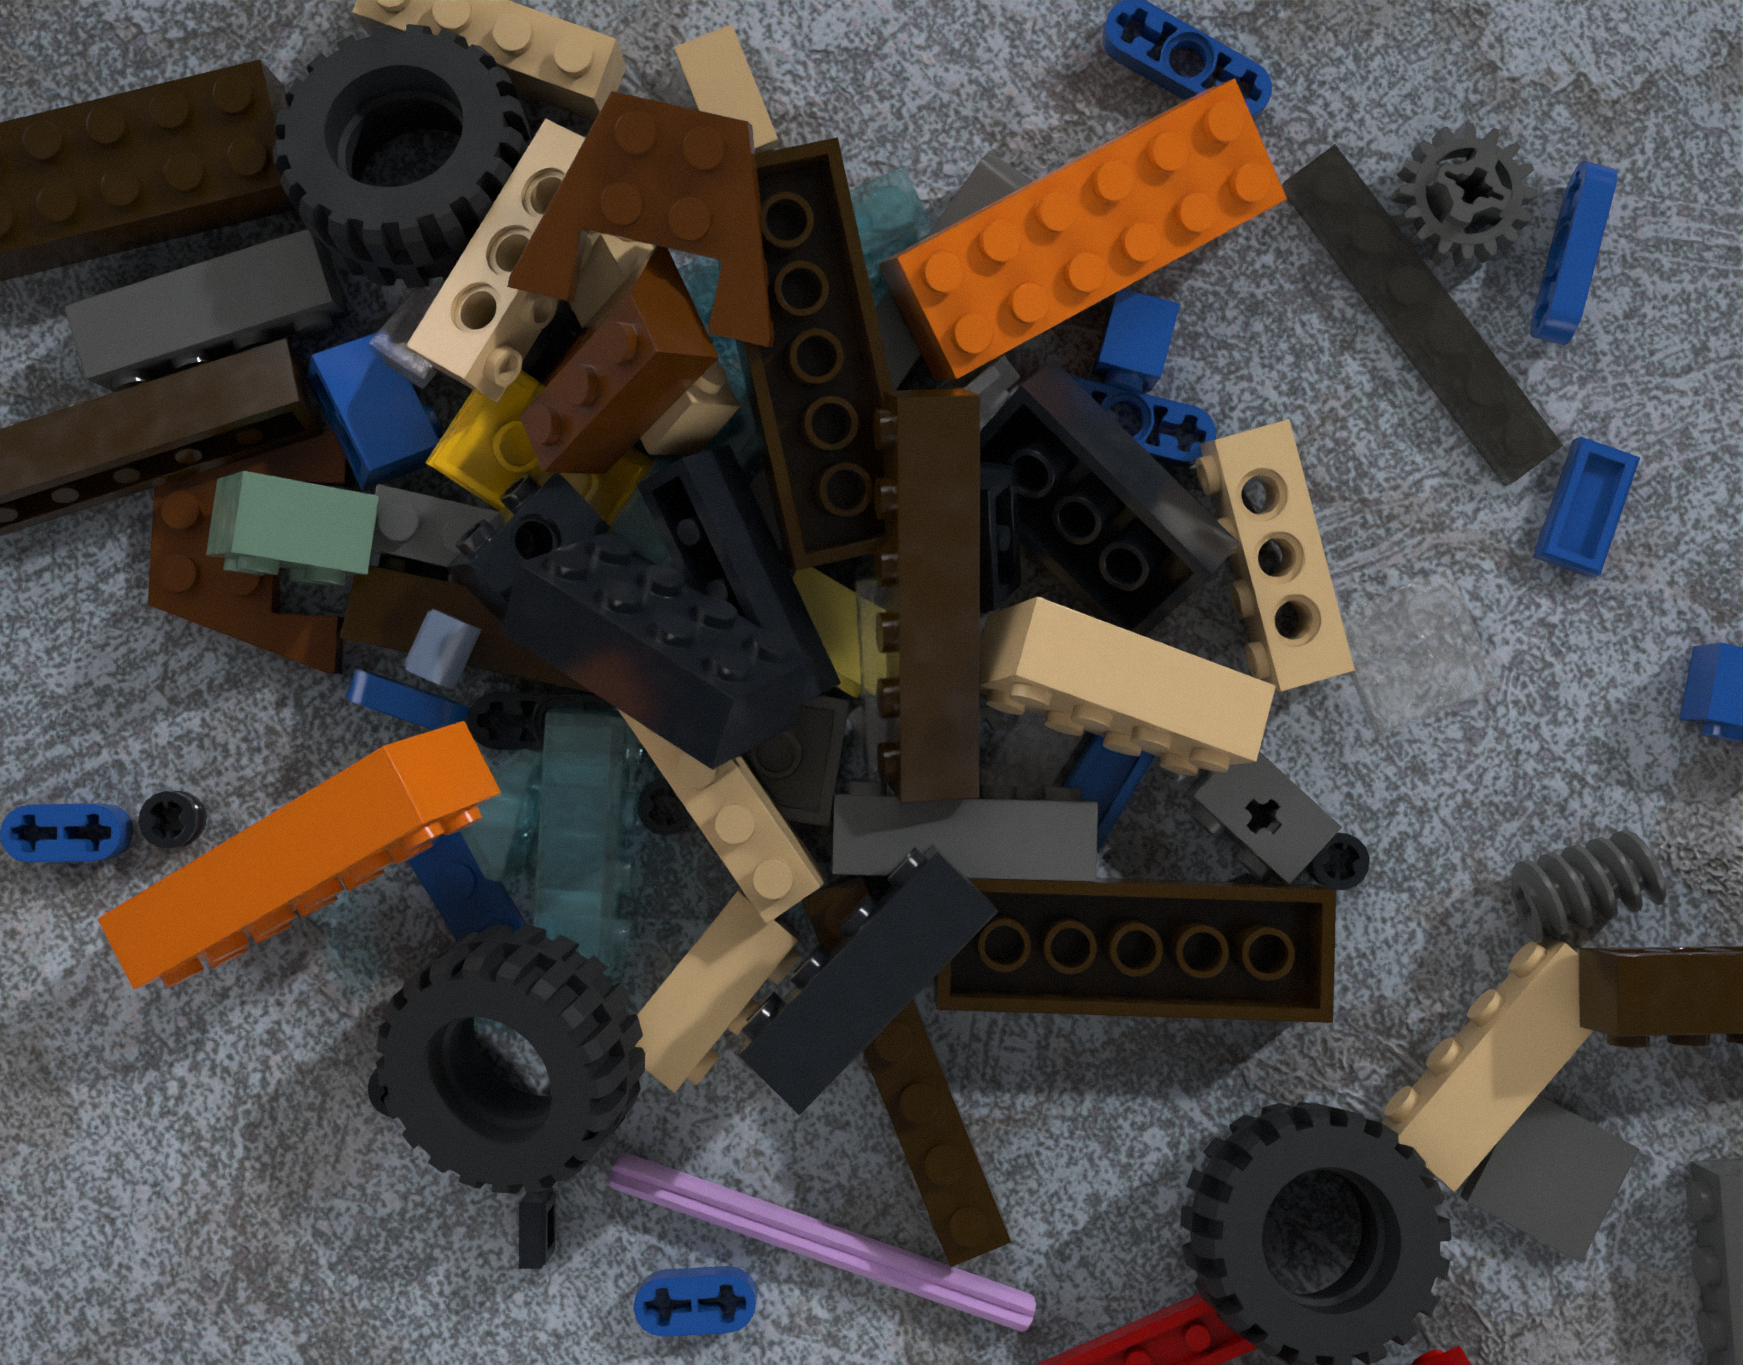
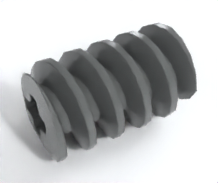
M1627 829L1613 833L1609 840L1603 837L1589 840L1585 848L1576 844L1564 848L1561 855L1554 852L1540 855L1536 863L1529 859L1517 862L1512 870L1511 884L1515 909L1524 931L1533 942L1543 941L1542 921L1547 920L1557 935H1563L1568 932L1566 916L1568 913L1573 915L1576 922L1582 928L1592 926L1593 923L1591 906L1595 905L1606 920H1612L1617 918L1618 914L1617 898L1621 899L1624 906L1631 913L1642 910L1641 891L1643 890L1649 900L1655 905L1663 904L1666 899V883L1654 855L1636 833Z

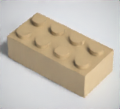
M1038 596L988 615L980 641L979 693L987 695L986 705L1016 715H1023L1025 709L1046 716L1045 726L1065 734L1080 736L1083 735L1084 730L1104 737L1102 746L1117 753L1140 756L1141 751L1153 754L1161 757L1159 763L1161 768L1177 774L1197 776L1198 769L1224 773L1228 772L1229 765L1257 762L1275 685Z

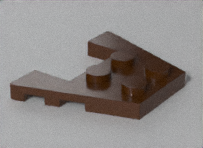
M611 91L511 272L507 287L574 302L587 233L589 231L722 261L707 333L772 348L774 330L773 321L770 320L767 286H769L762 244L760 217L762 215L752 125L748 121Z
M332 429L324 430L323 434L154 487L148 592L149 606L322 672L342 674L343 638H340L344 617L280 614L281 567H279L278 575L264 574V576L242 574L223 570L225 558L206 555L218 478L241 471H248L323 486L351 487L352 470Z

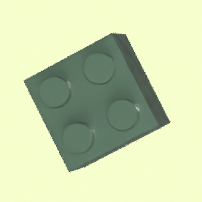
M241 471L218 478L206 555L225 558L223 568L225 571L264 576V574L278 575L279 567L291 569L289 581L318 586H329V584L345 586L346 576L368 575L379 496L248 471Z

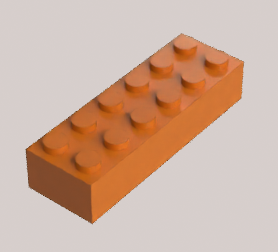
M1234 78L1202 91L878 263V266L934 380L958 379L1287 200V197L1237 81Z
M465 721L390 743L327 779L97 919L133 990L159 979L162 980L165 988L168 989L204 971L201 964L203 960H207L210 968L214 969L248 951L246 946L250 944L247 938L252 936L255 944H258L292 926L290 921L296 918L294 911L297 910L300 917L304 918L338 900L336 895L344 891L343 883L348 892L357 889L385 874L383 868L394 861L396 864L402 863L434 846L432 840L443 834L449 836L479 821L483 816L478 806L501 794V791Z

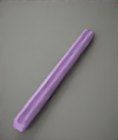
M626 1152L620 1153L613 1164L608 1185L614 1190L1020 1332L1027 1331L1032 1323L1036 1302L1032 1294L955 1267L950 1268L949 1265Z

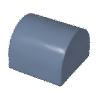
M432 609V611L427 612L403 666L406 667V671L455 690L482 629L443 611Z

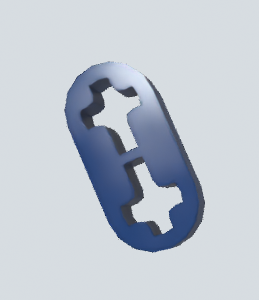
M355 668L345 696L346 700L431 730L466 721L470 706L358 668Z
M107 803L33 804L17 807L8 813L1 825L0 838L2 846L8 855L18 861L94 862L116 858L124 853L132 842L134 831L130 817L126 811L117 805ZM98 821L100 825L111 827V838L101 840L100 843L94 838H77V827L98 824ZM35 823L36 826L57 827V838L39 840L35 843V840L25 839L24 828Z
M718 1266L664 1269L653 1272L644 1279L635 1297L634 1313L642 1329L656 1336L732 1333L741 1330L749 1324L755 1313L758 1292L755 1281L749 1273L738 1267ZM722 1285H732L735 1296L745 1297V1300L737 1303L736 1311L732 1314L724 1313L722 1303H701V1299L718 1297ZM659 1288L668 1289L670 1299H691V1303L675 1305L670 1317L660 1316L658 1306L648 1305L649 1301L655 1299Z

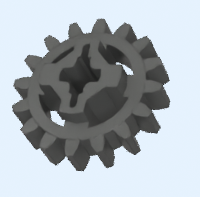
M1466 123L1457 133L1455 139L1447 126L1443 127L1432 138V144L1423 139L1411 152L1414 161L1407 160L1398 170L1397 176L1408 184L1400 186L1392 194L1393 202L1407 204V210L1396 220L1397 226L1413 224L1417 232L1413 235L1409 244L1413 248L1425 241L1432 244L1430 252L1431 261L1437 262L1447 251L1453 252L1455 267L1464 266L1471 260L1473 253H1475L1481 263H1485L1497 254V247L1505 251L1519 239L1516 230L1523 229L1532 221L1533 215L1528 210L1522 208V206L1528 205L1538 196V189L1523 186L1522 180L1534 170L1532 164H1522L1519 166L1515 164L1513 158L1521 147L1517 142L1508 145L1504 150L1496 145L1499 139V130L1493 128L1483 139L1476 138L1474 123ZM1450 158H1466L1465 162L1459 165H1453L1446 161L1441 166L1437 165L1439 162ZM1463 189H1465V190L1467 191V193H1466V195H1465V201H1466V202H1464L1463 200H1461L1462 197H1463V194H1464V190H1463ZM1472 224L1480 228H1484L1487 224L1493 226L1491 229L1480 233H1463L1464 229Z

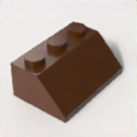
M655 246L551 362L519 416L543 472L605 474L719 358L668 248Z

